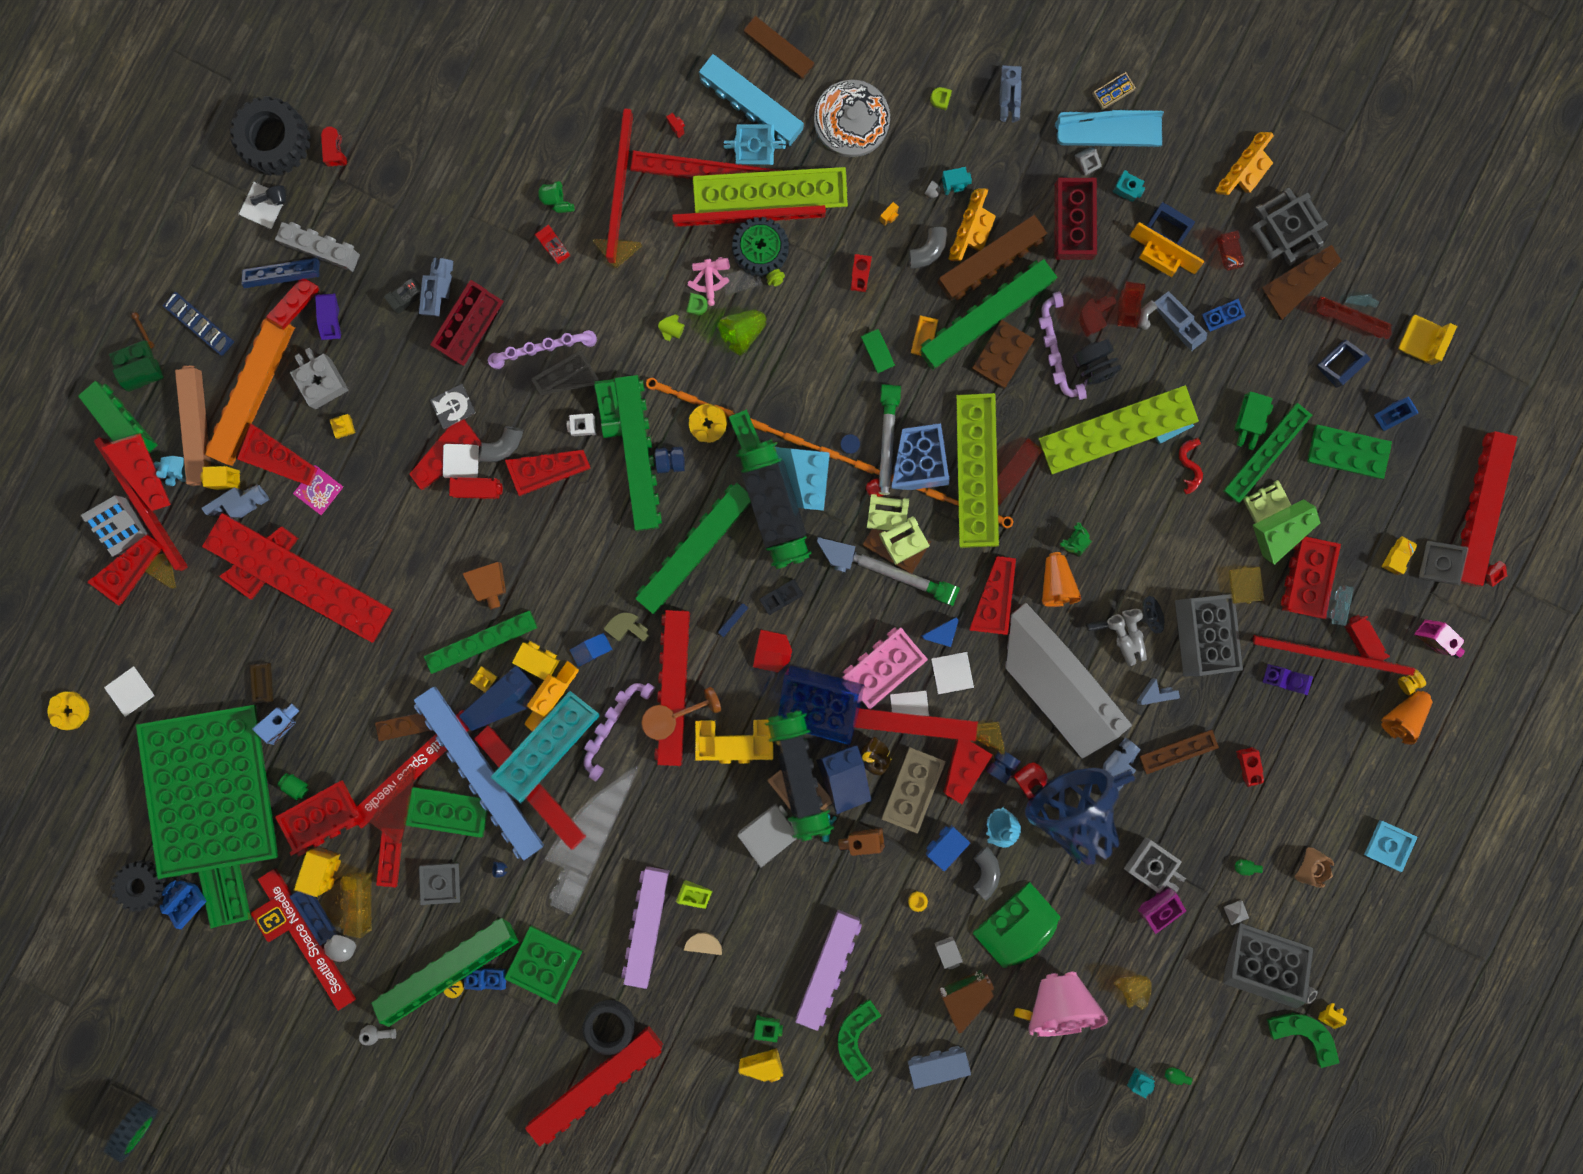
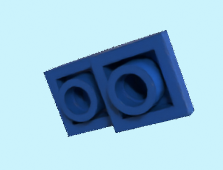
M1239 299L1202 314L1209 332L1246 317Z
M479 968L464 978V989H506V969Z

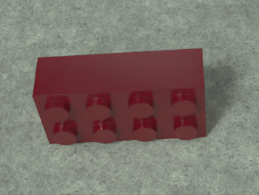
M1058 178L1055 182V260H1093L1097 255V178Z

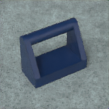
M1162 202L1147 227L1180 246L1195 221ZM1158 216L1183 231L1177 243L1151 228Z
M1345 339L1317 365V368L1338 388L1344 385L1371 358ZM1347 349L1356 360L1340 375H1337L1327 366Z

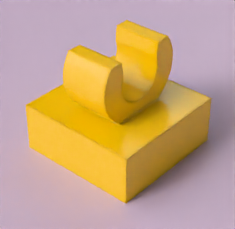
M349 414L330 419L335 438L338 439L355 433Z
M482 666L470 683L483 692H487L498 677Z
M1331 1003L1327 1005L1326 1010L1319 1013L1318 1020L1336 1029L1345 1025L1347 1018L1343 1016L1344 1010L1342 1008L1335 1011L1333 1009L1335 1004Z

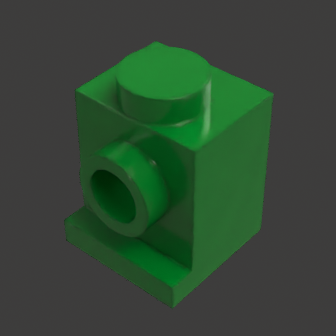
M757 1015L754 1039L777 1042L778 1036L782 1037L783 1030L780 1019ZM769 1025L773 1028L771 1030H767L765 1026Z

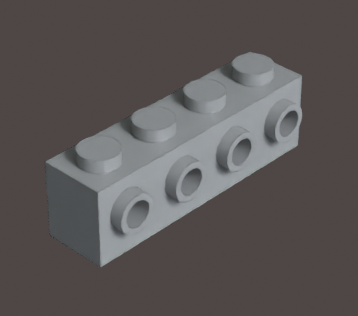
M293 222L289 224L281 223L275 239L281 245L351 272L354 271L360 256L354 250V246L343 242V244L336 243V239L327 235L324 238L320 237L318 232L307 229V231L302 230L300 225Z

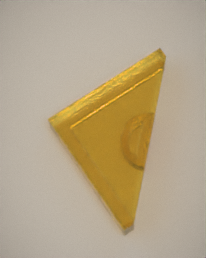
M594 239L593 243L606 257L608 240ZM618 241L616 262L612 263V265L618 268L643 246L641 242Z
M165 554L157 555L145 572L166 586L176 588L172 565Z
M999 722L978 724L976 739L987 746H992L999 750L1000 754H1005Z

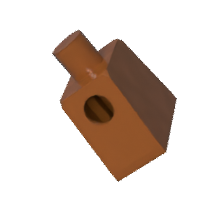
M500 562L463 573L477 601L487 600L490 610L501 607L498 596L505 594L506 588L503 568Z
M882 828L851 832L848 838L838 840L839 850H850V855L881 853L885 848Z

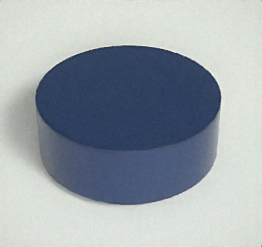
M851 434L844 436L841 440L843 452L854 454L858 451L860 447L859 439Z

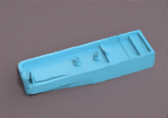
M1134 110L1062 112L1055 123V127L1058 130L1057 142L1060 145L1161 147L1162 116L1164 112ZM1092 119V121L1079 122L1080 120Z

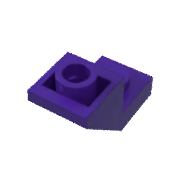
M336 294L316 295L317 325L321 340L341 338L337 318L339 307Z
M1268 664L1263 683L1308 695L1313 677Z

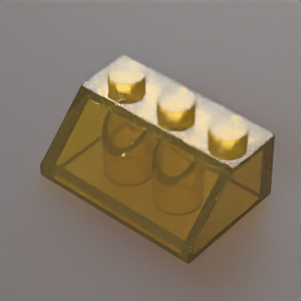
M347 873L340 882V888L343 890V898L340 901L343 917L340 921V927L343 929L344 935L361 938L372 931L371 873Z

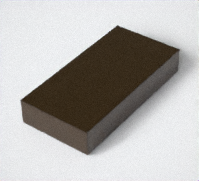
M271 663L249 665L252 703L272 702Z

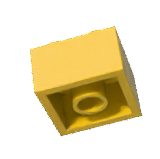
M321 847L308 851L294 890L315 897L330 890L335 880L333 878L334 872L338 870L341 860H339L340 854Z

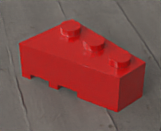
M956 739L943 792L960 804H963L992 757V754L969 740Z

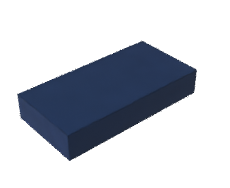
M741 604L718 631L721 636L725 637L748 610L745 604Z

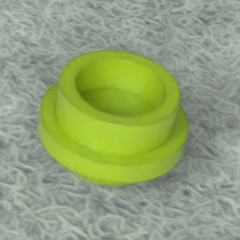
M779 269L773 270L766 276L768 285H780L784 281L785 274Z

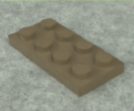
M909 747L881 819L918 834L946 761Z

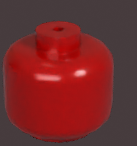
M874 479L867 483L866 491L870 497L871 494H875L877 497L884 496L879 494L881 492L879 479Z

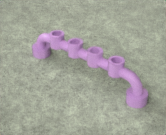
M1061 292L1052 293L1051 298L1043 303L1041 308L1042 318H1039L1040 328L1045 329L1047 336L1043 337L1045 347H1050L1051 354L1048 355L1050 366H1055L1056 373L1052 374L1055 385L1059 384L1061 391L1066 396L1078 397V400L1086 399L1087 395L1084 384L1075 385V390L1067 386L1066 375L1063 370L1062 359L1049 314V308L1052 305H1055V308L1064 306Z
M585 331L582 334L576 335L565 333L559 339L545 338L542 343L533 344L528 342L522 348L508 347L505 352L492 353L488 358V363L492 368L500 369L504 366L505 359L516 360L518 356L526 354L533 356L539 351H553L555 347L563 345L570 347L580 341L586 347H592L596 344L597 337L592 331Z
M635 683L630 685L625 693L620 691L615 698L618 704L615 708L610 707L605 714L608 720L604 725L600 723L594 732L597 734L594 741L590 739L584 749L587 753L584 757V766L590 773L589 778L595 782L601 776L604 768L598 764L595 767L592 766L591 760L593 756L598 752L600 745L608 736L613 724L620 717L632 694L635 691H640V696L648 700L655 689L653 685L648 683L645 686L641 683Z

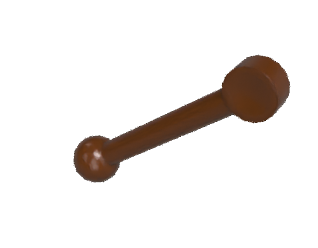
M133 312L131 314L132 319L136 321L145 341H148L150 349H152L154 343L149 340L139 320V314Z

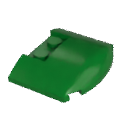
M1028 882L972 933L1003 968H1007V966L1023 963L1036 955L1054 935L1058 920L1060 921L1061 917L1037 889Z

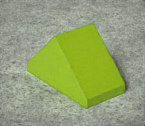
M684 880L676 903L706 909L712 890Z

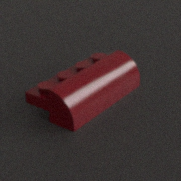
M470 279L430 345L462 366H465L504 301Z

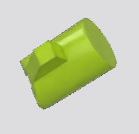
M676 314L664 318L659 323L658 327L665 340L670 341L672 336L679 339L683 332L684 324L678 322L679 316Z

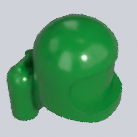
M556 181L554 184H543L539 188L538 197L541 203L548 206L554 205L552 209L557 213L574 212V204L563 201V189L560 181Z

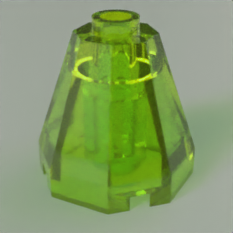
M754 309L724 317L719 321L718 329L724 342H730L729 348L731 351L741 356L748 351L763 331L767 319L761 311L759 312Z

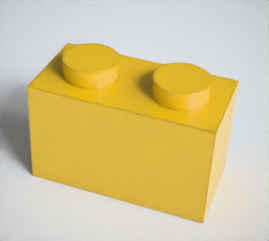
M226 466L203 467V472L200 475L203 487L215 490L240 489V470Z
M529 641V643L523 642L512 663L545 680L548 674L552 675L560 661L556 659L557 655L549 650H546V652L539 650L540 646L532 641Z

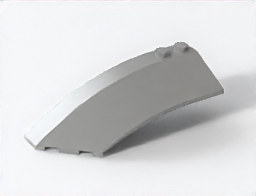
M1024 603L1011 614V628L1008 636V655L1005 669L1039 706L1081 758L1117 739L1132 726L1086 668L1027 603Z

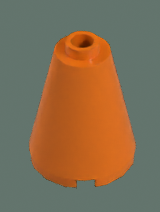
M1060 552L1049 554L1050 557L1046 558L1043 605L1059 607L1064 606L1063 603L1070 602L1071 605L1081 601L1080 592L1065 555H1061Z
M1416 691L1382 718V728L1394 739L1397 737L1403 739L1402 743L1415 744L1432 706L1431 696L1425 691Z

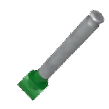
M882 384L880 404L884 407L879 480L881 492L879 494L889 495L888 490L891 488L895 409L900 405L901 386Z
M857 552L853 555L852 563L855 561L862 567L934 594V598L937 601L950 606L954 605L960 590L957 586L943 581L939 582V584L866 555L862 554L860 556L856 554Z

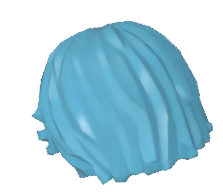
M1004 807L994 810L993 814L991 813L987 819L988 832H986V835L989 836V839H987L988 843L999 847H1010L1019 839L1021 826L1017 818L1007 809H1004Z

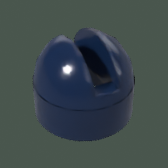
M494 862L492 866L493 877L500 878L505 876L507 872H504V868H507V865L503 862Z

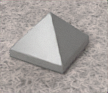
M1242 900L1224 906L1231 925L1249 919Z

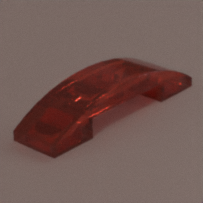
M1027 438L997 477L998 507L1043 450L1029 438Z

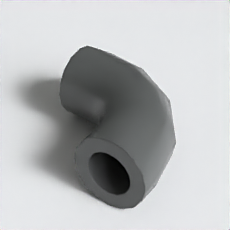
M945 227L928 229V238L925 245L918 249L909 250L910 269L927 266L939 258L946 244L947 229Z
M505 426L503 435L497 442H481L479 461L498 462L509 457L518 448L523 435V429Z
M985 846L973 858L981 869L980 879L973 888L987 901L998 887L1001 873L997 858L992 850Z

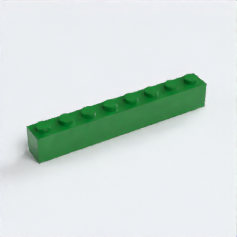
M1044 259L1040 262L1036 260L1028 266L1029 270L1023 274L1021 271L1012 278L1014 280L1009 285L1004 283L997 289L999 292L994 296L989 294L982 300L983 304L979 307L976 305L971 307L967 311L968 315L964 318L961 316L956 318L952 322L953 326L948 329L944 327L936 333L937 337L931 340L929 338L923 342L919 352L932 371L1051 285L1058 277Z
M638 375L615 378L635 530L659 529V524L662 523L661 512H657V505L660 504L658 493H655L654 486H657L656 474L652 475L651 468L655 467L653 455L650 456L649 448H652L651 437H647L646 430L650 429L649 420L644 415V410H647L646 399H642L641 393L645 391L644 382L640 380Z
M738 483L729 485L724 491L726 494L722 500L718 498L712 505L713 510L710 514L705 513L699 520L701 524L697 529L693 527L686 535L688 539L684 543L680 542L675 547L674 551L676 553L671 558L668 556L661 564L663 568L659 572L655 571L649 577L650 583L646 587L643 585L636 592L638 595L636 600L652 614H655L751 504L748 492Z
M503 918L495 920L491 926L478 931L474 937L461 942L454 950L444 953L437 961L429 963L420 972L412 974L406 981L398 983L389 992L378 996L377 1000L372 1002L378 1022L388 1027L519 943L511 924Z

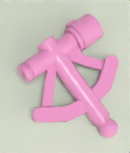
M720 257L716 261L707 259L704 262L692 264L693 271H702L694 281L688 282V286L698 292H706L707 304L709 306L715 304L713 299L714 291L720 290L729 283L728 278H723L718 273V270L730 269L728 258ZM712 272L720 280L716 285H713ZM705 274L706 286L698 285L697 282Z

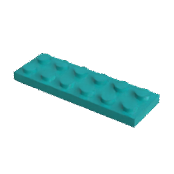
M569 691L491 776L492 780L521 803L599 717V714Z

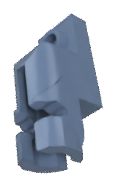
M1002 66L999 101L1001 121L1006 122L1008 111L1012 112V122H1017L1020 119L1021 67Z
M433 258L430 276L423 275L419 314L440 315L441 299H449L450 283L452 280L450 272L453 271L454 261Z
M255 485L243 492L241 489L232 488L204 506L202 510L205 515L214 517L221 515L226 510L230 517L242 518L257 508L256 503L262 505L269 500V497L260 485Z
M1127 738L1119 745L1123 752L1114 750L1103 765V770L1110 772L1112 777L1131 769L1133 774L1136 771L1129 763H1133L1140 749Z

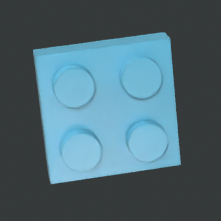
M1379 820L1364 855L1402 872L1418 837Z

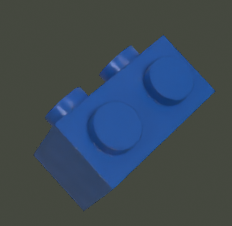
M952 825L949 828L946 826L939 833L941 837L936 842L933 840L926 848L928 850L926 855L944 872L970 844L969 840Z

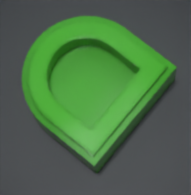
M691 293L687 313L695 315L704 314L708 308L707 300L701 295Z

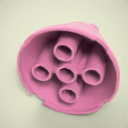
M1069 972L1065 976L1059 977L1058 974H1049L1046 976L1047 979H1043L1040 982L1029 1026V1034L1034 1035L1033 1032H1037L1038 1036L1047 1037L1080 1033L1081 1028L1091 1027V1030L1107 1024L1108 1020L1076 972Z

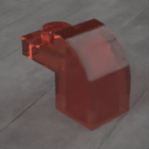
M1125 283L1118 303V326L1137 328L1141 316V301L1145 292V284Z
M1105 296L1096 301V303L1092 298L1082 308L1079 321L1086 337L1097 333L1107 326L1101 313L1117 303L1114 296L1110 298Z

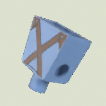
M292 703L284 710L277 707L255 726L253 730L266 743L274 745L296 723L292 718L299 712V709Z

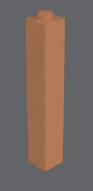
M183 366L182 369L175 370L186 484L199 486L203 485L200 479L203 467H211L210 457L205 455L206 446L209 441L202 371L194 368V366Z

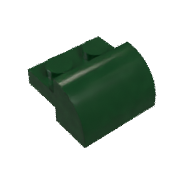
M143 340L109 354L115 369L112 370L114 376L122 388L128 392L164 378L158 360H155L148 341Z

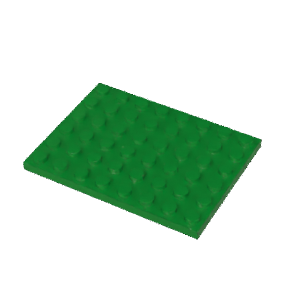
M256 705L136 725L158 879L278 858L261 737L253 730L259 724Z

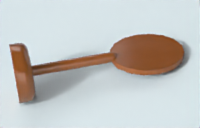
M709 687L704 690L706 701L675 714L666 706L656 705L650 707L642 717L643 731L650 738L661 740L672 734L676 725L675 718L706 705L709 706L713 713L720 712L721 705L714 689Z

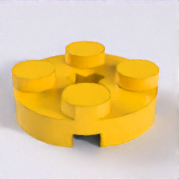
M713 404L698 406L689 417L690 431L700 442L709 443L717 441L725 433L728 424L725 412ZM705 418L713 421L711 428L704 426Z
M62 692L52 697L49 701L48 717L50 724L59 729H77L89 716L88 702L77 692ZM66 706L72 709V713H69V716L65 713Z

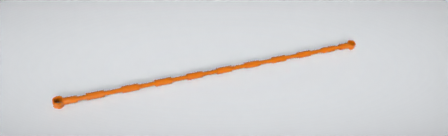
M649 378L646 382L650 390L656 389L666 394H673L678 396L677 398L694 405L709 404L699 400L698 397L673 390L671 387L657 382L655 378ZM655 381L656 385L654 387H650L649 382ZM715 405L721 408L728 418L735 414L731 410ZM751 419L754 428L758 430L768 431L799 446L803 445L819 452H829L830 458L842 460L855 465L856 468L880 475V470L875 469L872 465L859 460H852L840 455L836 451L823 446H816L804 441L803 438L787 432L783 433L768 427L769 425ZM931 488L916 489L926 493L927 496L959 506V501ZM998 515V523L1002 527H1012L1013 519L1011 517ZM1005 519L1010 520L1009 526L1004 524Z

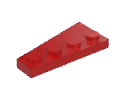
M465 419L449 426L410 473V476L421 490L443 476V450L445 444L478 445L480 448V439Z
M250 424L237 458L240 461L308 486L312 485L318 469L253 424Z
M141 433L101 445L106 455L151 511L170 505V500L161 479L156 476L157 470Z
M584 450L505 460L519 496L591 469Z
M280 527L268 537V539L289 551L299 539L284 527ZM235 565L219 576L249 599H253L265 584L264 581Z
M146 535L101 570L95 577L91 578L88 583L119 606L128 597L163 546L149 535Z
M996 556L969 631L1008 635L1016 558Z

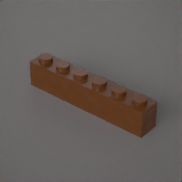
M1033 215L941 276L938 284L950 301L954 298L958 300L966 294L965 291L969 288L973 290L981 285V280L984 278L990 279L998 273L996 270L1003 267L1005 269L1013 263L1012 260L1017 256L1019 258L1025 256L1029 252L1028 249L1032 246L1036 248L1044 243L1047 232L1037 217Z

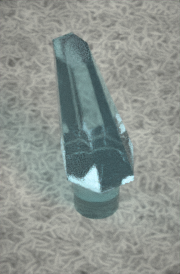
M1372 294L1350 296L1346 303L1365 307L1368 304L1376 308L1379 301L1371 298Z

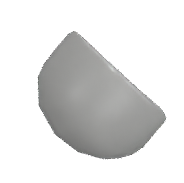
M333 935L330 941L327 939L324 945L325 954L336 962L349 960L356 949L354 941L339 935Z

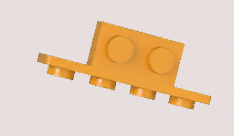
M1259 132L1254 137L1252 143L1243 151L1236 164L1231 167L1230 172L1219 183L1215 190L1217 194L1229 195L1237 184L1245 192L1251 193L1273 164L1263 151L1274 136L1272 132Z
M975 189L971 194L970 203L963 215L964 219L957 231L956 240L950 249L949 260L961 261L967 245L977 251L984 249L996 217L982 208L988 193L987 189Z
M1140 222L1130 234L1132 238L1145 245L1139 258L1170 277H1173L1179 266L1196 274L1204 263V260Z
M569 661L566 662L556 678L548 674L528 703L527 707L533 710V712L526 720L525 725L532 732L553 710L578 673L579 669Z

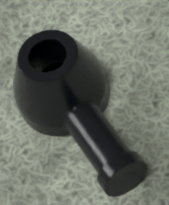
M283 185L271 187L263 194L250 197V201L253 206L269 199L274 206L285 204V187Z

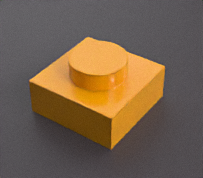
M892 202L880 215L879 221L884 226L888 222L892 223L898 216L899 206Z

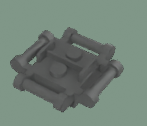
M1286 188L1282 190L1281 194L1265 204H1259L1254 207V211L1261 218V221L1249 229L1259 239L1268 254L1267 258L1269 261L1282 253L1286 263L1291 266L1300 257L1324 245L1318 231L1328 226V223L1321 218L1310 200L1311 196L1309 193L1296 199L1291 189ZM1284 200H1287L1289 202L1287 205L1268 215L1267 211L1269 209L1273 208L1274 206L1278 205ZM1263 226H1266V232L1268 236L1272 240L1273 244L1279 247L1278 249L1274 250V248L1272 247L1268 238L1261 229ZM1310 236L1312 242L1294 253L1291 252V247Z

